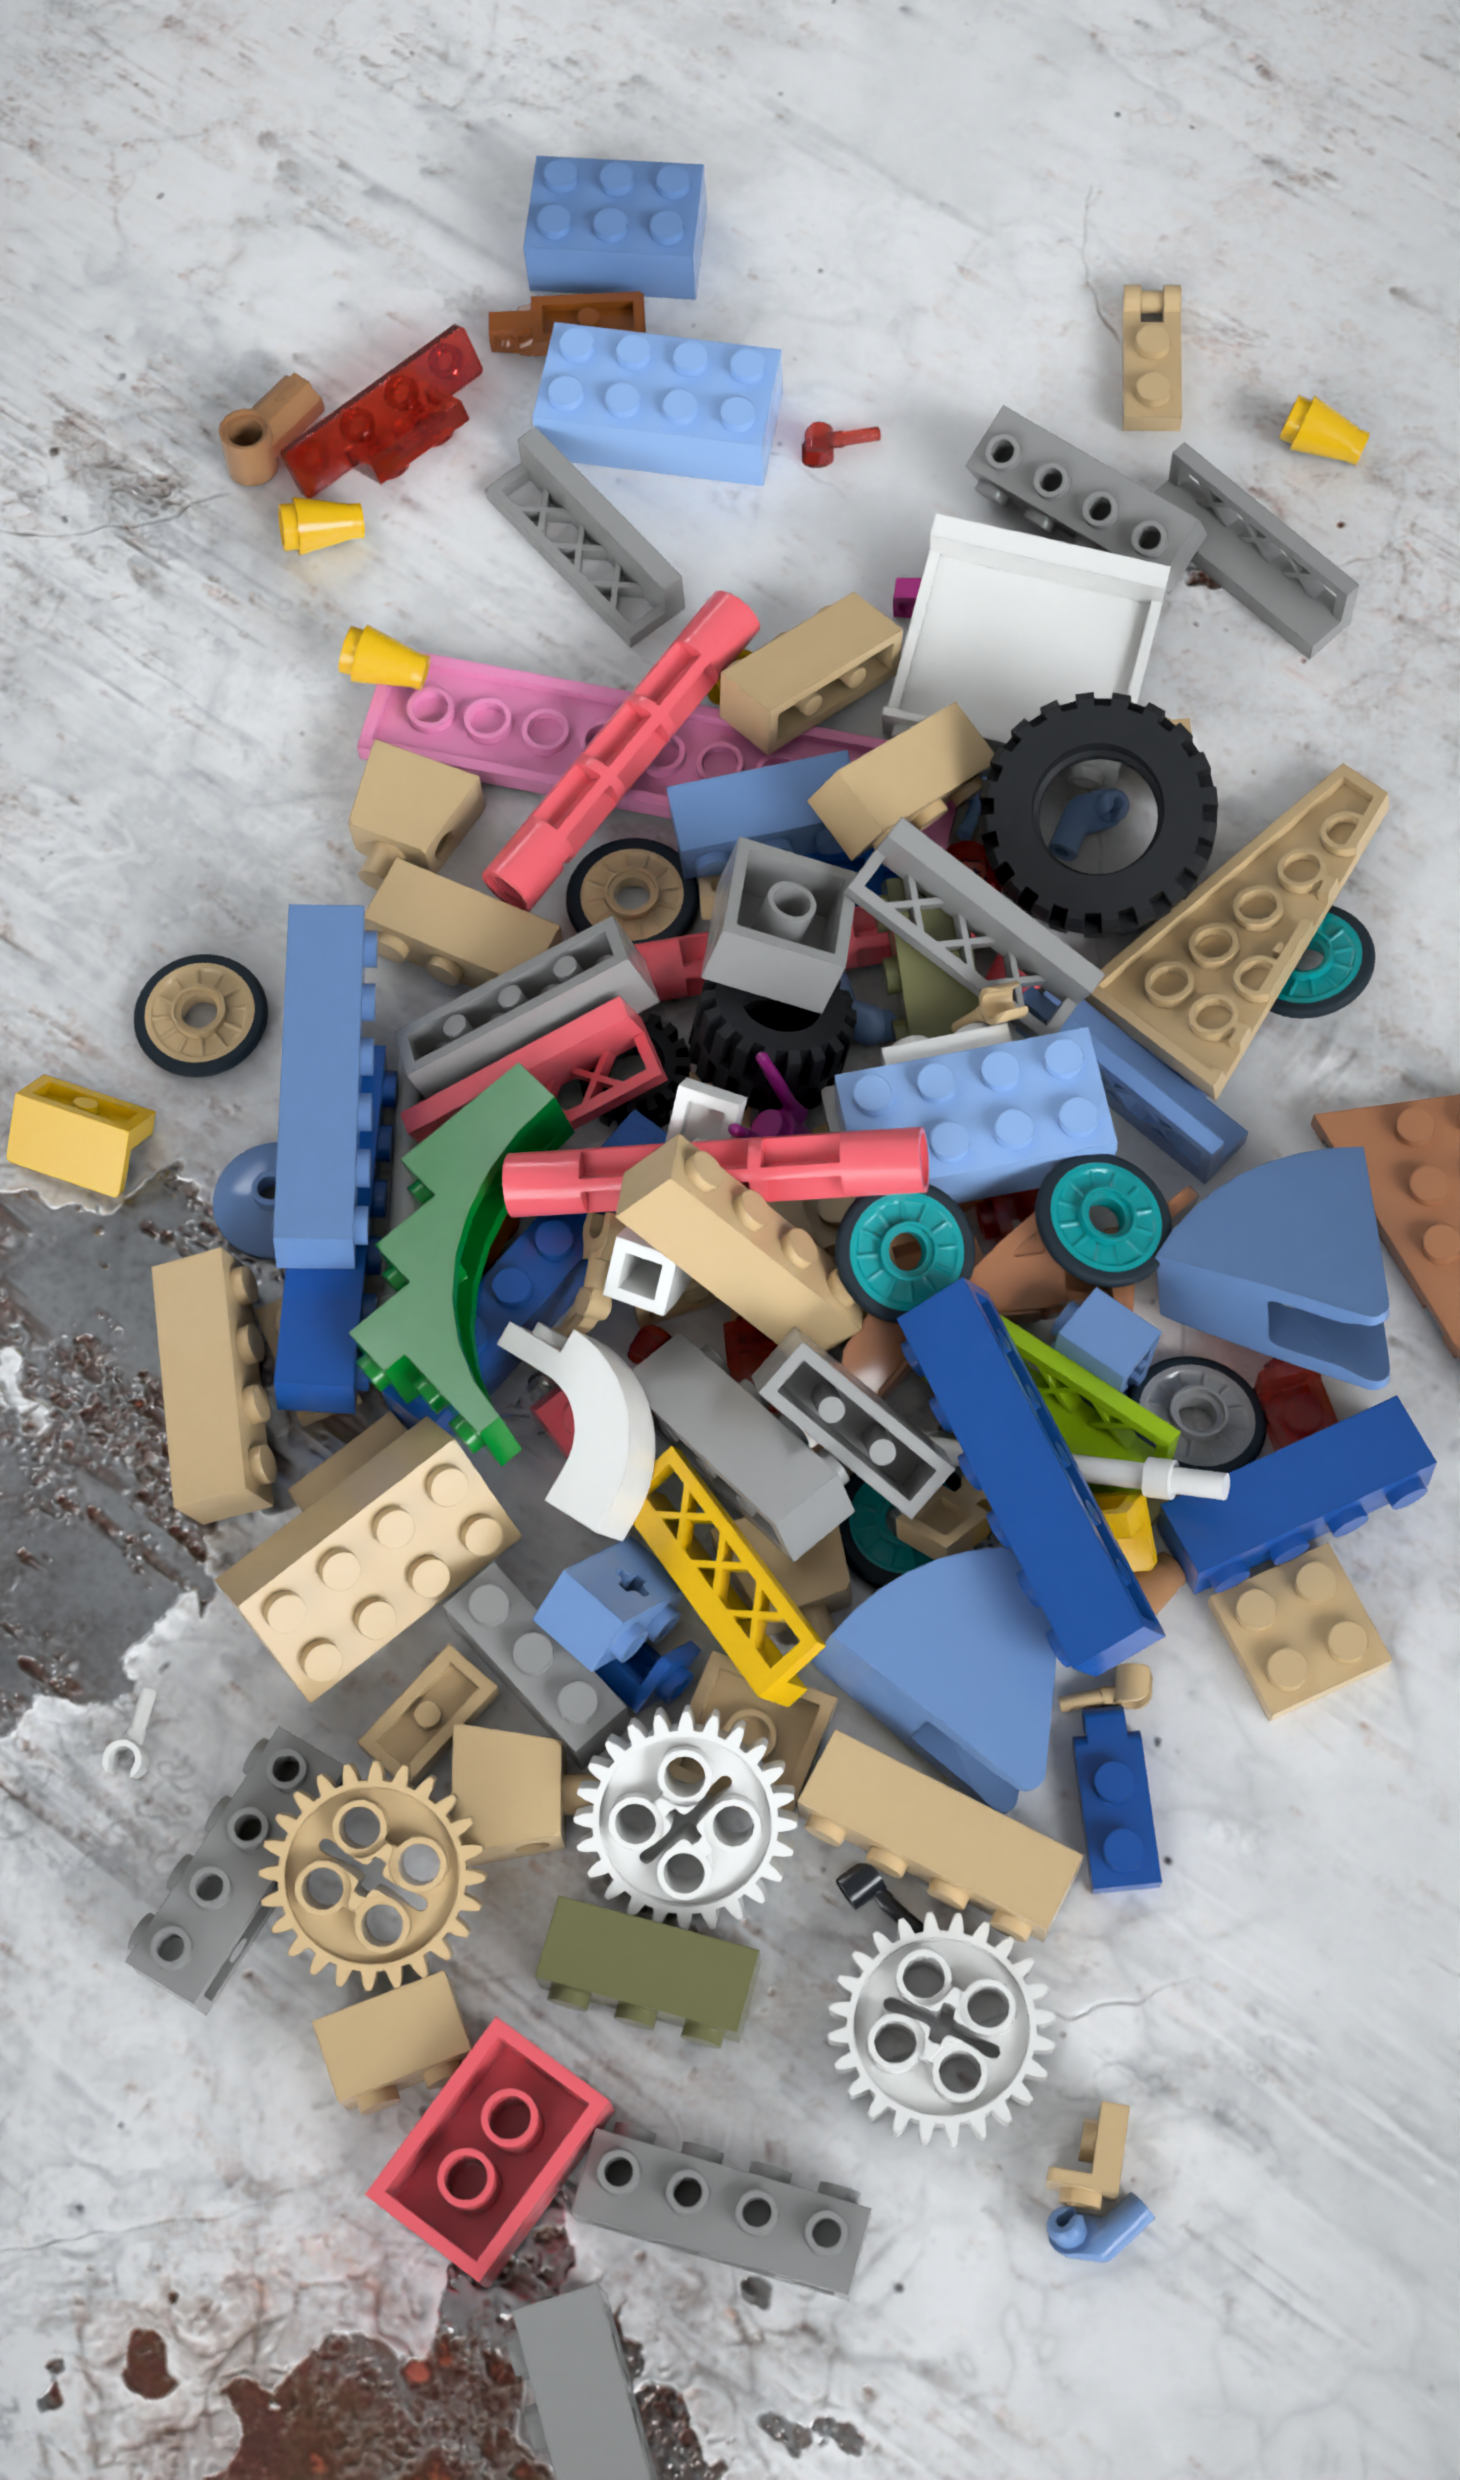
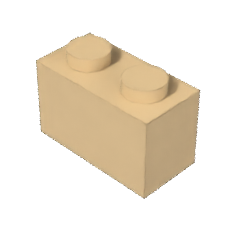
M444 1970L312 2021L338 2102L348 2111L358 2107L361 2115L376 2113L397 2104L401 2100L398 2091L425 2081L427 2089L445 2086L474 2046L453 1983Z

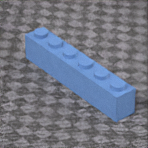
M289 904L273 1229L277 1268L355 1269L356 1245H368L369 1206H357L358 1187L370 1188L371 1150L359 1149L360 1131H372V1093H361L362 1076H374V1038L363 1037L364 1021L376 1020V984L365 983V968H377L378 932L377 930H366L364 905Z

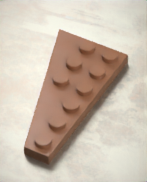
M1460 1094L1314 1114L1310 1125L1321 1143L1326 1142L1329 1148L1364 1147L1379 1237L1423 1309L1427 1307L1443 1332L1442 1340L1453 1358L1458 1357L1460 1360Z

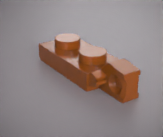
M641 291L531 296V304L519 306L517 308L518 311L489 312L488 315L491 352L519 353L520 355L530 357L532 355L534 357L547 356L554 322L646 333L644 293H641Z

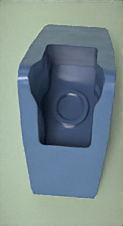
M1337 1147L1297 1153L1267 1162L1236 1176L1214 1190L1191 1209L1172 1230L1155 1256V1259L1160 1263L1156 1272L1161 1315L1275 1359L1365 1389L1378 1390L1384 1388L1389 1383L1390 1363L1384 1321L1390 1316L1389 1297L1364 1147Z
M997 1547L970 1550L936 1559L906 1572L883 1586L851 1612L826 1640V1647L811 1662L972 1799L1005 1815L1017 1804L1019 1790L1024 1792L1033 1791L1045 1779L1056 1656L1046 1637V1632L1052 1629L1042 1607L1036 1608L1027 1599L1018 1583L1016 1572L1021 1570L1022 1567L1013 1549Z

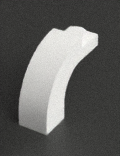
M686 1078L678 1085L665 1143L677 1134H681L689 1142L736 1139V1137L729 1134L728 1126L732 1123L741 1125L747 1097ZM626 1226L616 1236L603 1295L664 1316L681 1297L692 1277Z
M509 1322L497 1345L553 1379L566 1394L574 1416V1440L571 1452L545 1501L595 1533L623 1542L645 1502L655 1463L654 1422L649 1402L642 1386L624 1360L605 1344L573 1329L569 1338L541 1322L536 1324L533 1331Z

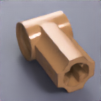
M295 372L291 376L285 375L251 409L242 408L235 410L223 418L219 426V436L229 475L236 483L243 486H258L271 480L278 470L277 457L324 412L323 400L312 388L309 381Z

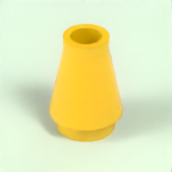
M1298 395L1282 428L1279 439L1291 444L1289 450L1342 460L1355 466L1366 446L1370 433L1357 427L1314 395L1312 400Z
M292 497V503L278 504L280 537L284 551L297 550L300 556L344 541L365 537L361 503L348 504Z
M369 624L364 629L351 626L342 646L338 671L350 675L351 682L402 686L421 691L429 672L431 656L410 648Z

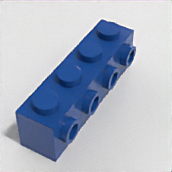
M1396 1395L1228 1473L1230 1476V1489L1226 1500L1180 1495L1173 1500L1161 1504L1156 1528L1172 1557L1182 1567L1186 1576V1582L1193 1595L1210 1587L1216 1593H1219L1242 1583L1249 1577V1569L1272 1559L1275 1565L1284 1564L1295 1559L1309 1548V1541L1330 1531L1334 1537H1341L1353 1532L1367 1522L1369 1519L1367 1514L1390 1504L1393 1510H1398L1416 1502L1427 1493V1486L1437 1461Z

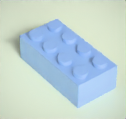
M554 322L532 416L533 425L572 463L764 486L783 393L781 349Z
M1089 1027L834 1075L835 1103L841 1132L924 1127L929 1153V1184L945 1192L957 1204L1040 1188L1047 1174L1059 1163L1070 1157L1093 1154L1116 1156L1118 1142Z

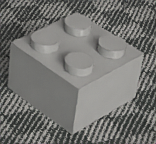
M739 836L717 884L701 978L822 1014L846 968L855 902L843 894V892L857 872Z

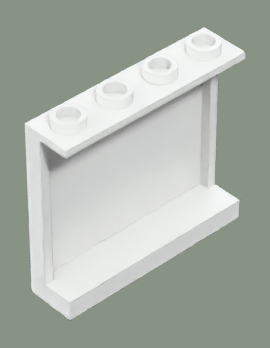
M936 513L930 533V550L888 706H884L882 711L883 734L891 735L892 739L950 704L957 702L995 753L998 746L1004 747L1011 739V730L1024 718L1030 722L1041 714L1040 707L1055 700L1058 701L1059 705L1076 701L1075 694L1094 692V698L1112 699L1114 692L1130 695L1131 702L1137 704L1167 589L1171 566ZM1102 759L1089 760L1075 764L1059 775L1067 777V781L1070 784L1081 789L1100 790L1103 786L1116 788L1122 763Z

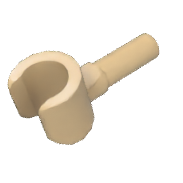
M1015 980L982 988L979 994V1006L952 1023L953 1033L959 1028L972 1023L995 1025L1026 1017L1028 1006L1016 1008L1012 997L1013 989L1020 986L1019 981Z
M1136 1663L1117 1665L1115 1686H1102L1097 1689L1058 1696L1061 1712L1064 1713L1103 1704L1105 1706L1112 1704L1116 1706L1123 1705L1125 1709L1132 1710L1142 1709L1148 1705L1152 1697L1153 1676L1151 1669L1147 1665Z

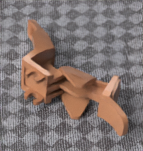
M1187 1186L1167 1202L1171 1215L1172 1229L1181 1222L1198 1201L1200 1195L1191 1186ZM1035 1212L1004 1237L985 1257L974 1237L975 1263L970 1281L986 1290L998 1313L1015 1324L1033 1323L1041 1319L1049 1320L1056 1318L1071 1301L1081 1306L1096 1287L1133 1312L1135 1284L1117 1288L1101 1287L1084 1282L1068 1273L1051 1257L1045 1248L1037 1229ZM1119 1226L1105 1228L1104 1233L1115 1234L1118 1232ZM903 1232L898 1234L890 1243V1259L899 1269L910 1271L916 1267L921 1258L919 1242L911 1234ZM869 1313L862 1321V1330L853 1335L843 1349L841 1365L883 1400H886L913 1370L901 1349V1343L907 1339L900 1325L883 1321ZM803 1431L809 1441L808 1447L815 1453L824 1448Z

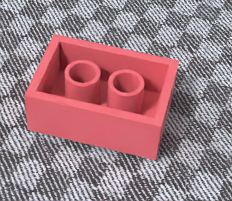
M495 2016L365 2195L478 2283L489 2289L589 2150L595 2128L603 2130L614 2115L615 2110L607 2098Z

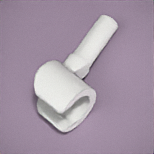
M147 1687L141 1688L131 1723L127 1727L124 1739L111 1742L106 1747L102 1755V1765L107 1773L114 1774L118 1766L120 1754L128 1749H131L135 1756L130 1778L139 1779L147 1773L150 1767V1756L144 1748L143 1742L146 1736L145 1730L157 1696L156 1690Z

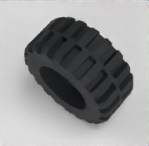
M1094 692L1075 694L1076 701L1059 705L1058 701L1055 700L1040 707L1041 714L1030 722L1024 718L1011 730L1012 737L1004 747L998 746L990 760L991 769L987 780H983L979 796L981 811L978 817L980 836L996 880L1006 895L1009 894L1018 904V907L1032 918L1036 917L1047 923L1049 928L1067 934V931L1084 934V938H1103V934L1119 932L1123 936L1137 932L1140 926L1153 920L1157 922L1171 913V909L1182 899L1185 900L1196 887L1203 870H1206L1213 850L1218 825L1217 788L1213 785L1211 767L1204 751H1198L1192 742L1193 735L1181 723L1175 725L1165 717V710L1150 702L1146 707L1131 702L1130 695L1114 692L1112 699L1094 698ZM1098 759L1116 761L1136 771L1150 787L1158 812L1155 834L1145 852L1135 862L1121 870L1107 874H1088L1074 870L1058 860L1049 850L1043 839L1039 820L1043 797L1053 780L1064 770L1075 764Z

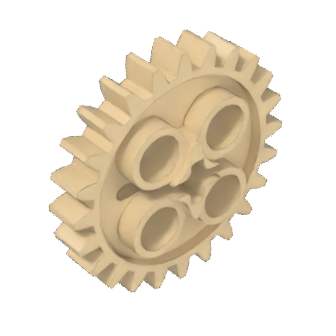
M375 1760L370 1767L368 1779L362 1780L352 1762L343 1766V1785L338 1787L328 1774L323 1773L316 1777L321 1795L319 1798L316 1799L302 1789L293 1794L295 1802L302 1812L299 1817L286 1812H280L276 1815L275 1820L288 1834L285 1839L270 1838L264 1841L263 1847L280 1858L278 1864H273L259 1870L260 1877L278 1882V1890L263 1898L261 1903L262 1906L268 1907L282 1906L285 1915L271 1927L273 1933H280L290 1929L294 1930L297 1938L287 1952L290 1957L300 1954L307 1948L315 1953L309 1972L312 1975H316L330 1962L337 1965L335 1975L336 1986L342 1987L352 1975L353 1970L361 1971L365 1991H371L375 1987L379 1971H386L393 1987L398 1988L404 1982L405 1965L410 1964L417 1974L422 1978L426 1977L431 1972L427 1953L432 1951L438 1957L448 1961L454 1952L445 1935L451 1933L467 1938L472 1931L469 1925L459 1916L461 1910L480 1911L483 1902L476 1896L468 1893L467 1888L468 1885L484 1882L487 1879V1873L479 1869L469 1868L468 1859L480 1854L485 1847L484 1843H464L461 1835L472 1826L475 1820L473 1816L453 1821L449 1812L458 1800L459 1796L456 1793L446 1796L439 1802L431 1797L437 1779L435 1776H429L416 1788L410 1785V1765L403 1764L395 1774L394 1779L389 1780L386 1779L382 1760ZM354 1807L370 1809L378 1817L380 1833L377 1840L370 1845L355 1843L348 1837L345 1830L347 1814ZM323 1839L331 1840L361 1864L368 1865L376 1858L382 1859L386 1863L382 1875L395 1885L423 1897L427 1902L426 1909H416L401 1895L383 1884H379L372 1891L366 1890L361 1885L365 1878L363 1871L323 1851L320 1847L321 1841ZM424 1844L430 1846L437 1853L440 1869L434 1879L418 1881L406 1872L403 1857L409 1846ZM316 1868H328L334 1870L340 1876L343 1883V1894L338 1903L325 1905L317 1902L312 1897L308 1881L311 1873ZM388 1905L400 1914L403 1929L399 1938L393 1941H382L370 1933L367 1926V1916L372 1907Z

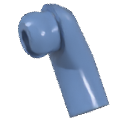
M1130 2192L1104 2217L1075 2212V2208L1072 2206L1058 2207L1049 2215L1046 2228L1051 2246L1066 2258L1105 2263L1117 2256L1155 2217L1142 2200L1133 2192Z

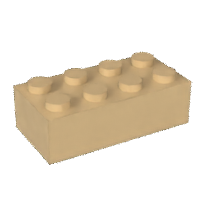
M426 1416L214 1581L284 1674L311 1704L523 1536L455 1438Z

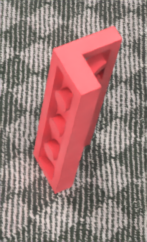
M618 996L406 1109L400 1115L408 1135L421 1143L519 1062L555 1098H557L561 1086L575 1078L589 1082L582 1103L568 1111L562 1109L573 1130L664 1083L668 1078L642 1018L621 996ZM637 1046L646 1069L625 1081L609 1078L608 1075L616 1056ZM596 1067L594 1073H593V1072H589L590 1070H592V1069H594V1068ZM604 1087L609 1088L608 1090L602 1092Z

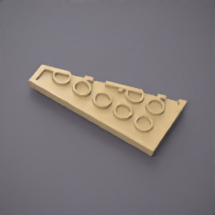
M1341 764L1195 888L1185 900L1183 899L1171 909V913L1155 922L1100 970L1105 973V976L1092 994L1084 1000L1216 1102L1389 810L1388 793L1346 764Z

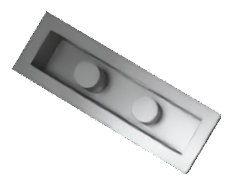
M796 1326L792 1328L752 1375L757 1392L911 1520L955 1470L945 1450Z
M492 1562L443 1605L452 1628L553 1739L563 1742L567 1755L581 1770L589 1765L593 1755L599 1756L606 1750L605 1742L610 1734L620 1737L628 1730L630 1717L627 1706L595 1671L591 1672L532 1620L538 1609L495 1562Z

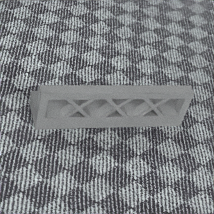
M536 426L518 438L521 464L485 488L487 499L631 648L684 610L682 576ZM531 481L542 492L541 507L516 505L508 496ZM532 521H537L538 527ZM547 522L573 524L578 530L577 543L551 542L546 536ZM586 539H587L592 545H590V544H585V543H586ZM568 558L574 559V565ZM583 559L609 561L614 567L613 581L588 580L582 574ZM622 576H623L628 582H621V581H622ZM604 596H611L610 602ZM619 597L644 598L653 609L630 624L618 611Z
M1184 442L1172 452L1169 479L1154 493L1198 518L1207 531L1208 535L1191 562L1310 660L1350 624L1359 584L1187 443ZM1189 474H1190L1193 478H1195V479L1199 482V484L1196 483L1193 479H1191V478L1189 477ZM1325 586L1328 587L1331 591H1333L1337 596L1335 597L1332 593H1330L1325 588Z
M903 817L886 834L843 892V894L977 997H979L982 988L1015 980L1020 983V986L1015 987L1012 993L1016 1008L1025 1006L1022 987L1042 986L1055 996L1061 1003L1046 1024L1029 1012L1024 1018L1010 1021L1030 1038L1058 1033L1075 1007L1092 994L1105 976L1104 972ZM881 863L902 878L906 900L885 902L865 886ZM917 891L924 895L926 898L919 899ZM940 908L953 918L956 939L936 941L925 933L921 910ZM900 912H908L909 919L903 916ZM968 930L977 937L969 938ZM991 947L1003 956L1007 978L986 980L977 973L974 968L971 949ZM958 950L960 959L950 951ZM1018 969H1020L1027 976L1019 977Z

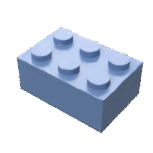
M536 156L523 245L529 290L581 294L641 291V293H644V297L696 300L707 213L704 164Z

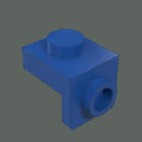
M690 1640L661 1656L647 1642H644L638 1651L627 1661L621 1663L616 1658L598 1668L595 1672L637 1714L660 1700L669 1705L686 1690L694 1677L688 1669L701 1652V1649Z

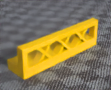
M671 1445L655 1460L649 1491L633 1525L759 1698L789 1708L808 1690L797 1676V1673L823 1650L826 1644L684 1453ZM674 1472L684 1483L680 1512L676 1511L664 1494L655 1491ZM697 1504L701 1506L705 1513H696ZM695 1523L714 1524L720 1532L716 1561L712 1560L694 1535ZM733 1551L741 1562H732ZM731 1572L750 1573L756 1581L753 1611L748 1609L729 1583ZM770 1601L778 1612H769ZM767 1622L787 1623L800 1642L783 1656L766 1633Z

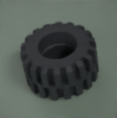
M705 979L688 1044H690L688 1052L690 1063L697 1065L695 1074L702 1083H712L714 1087L747 1097L745 1111L747 1107L759 1109L760 1114L768 1109L779 1110L783 1108L756 1061L757 1053L766 1052L795 1099L805 1108L811 1110L821 1104V1090L824 1087L835 1085L834 1075L842 1073L857 1022V1011L851 1008L854 1000L849 991L839 989L841 985L839 980L823 1013L820 1014Z

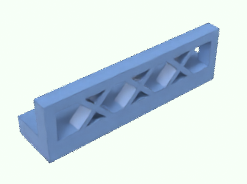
M1033 986L1023 993L1024 1004L1028 1006V1012L1044 1024L1047 1023L1061 1003L1060 1000L1047 990L1042 994ZM1083 1000L1075 1007L1058 1031L1064 1032L1089 1027L1108 1106L1204 1185L1246 1143L1247 1130L1087 1001ZM1016 1027V1031L1019 1034H1021L1025 1039L1030 1038L1027 1034H1025L1023 1031Z

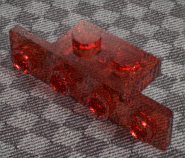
M457 324L452 325L281 449L280 455L300 494L311 499L352 468L380 485L387 480L395 479L406 472L411 462L429 449L446 443L453 436L456 429L470 420L462 401L452 396L483 372V367L465 328Z

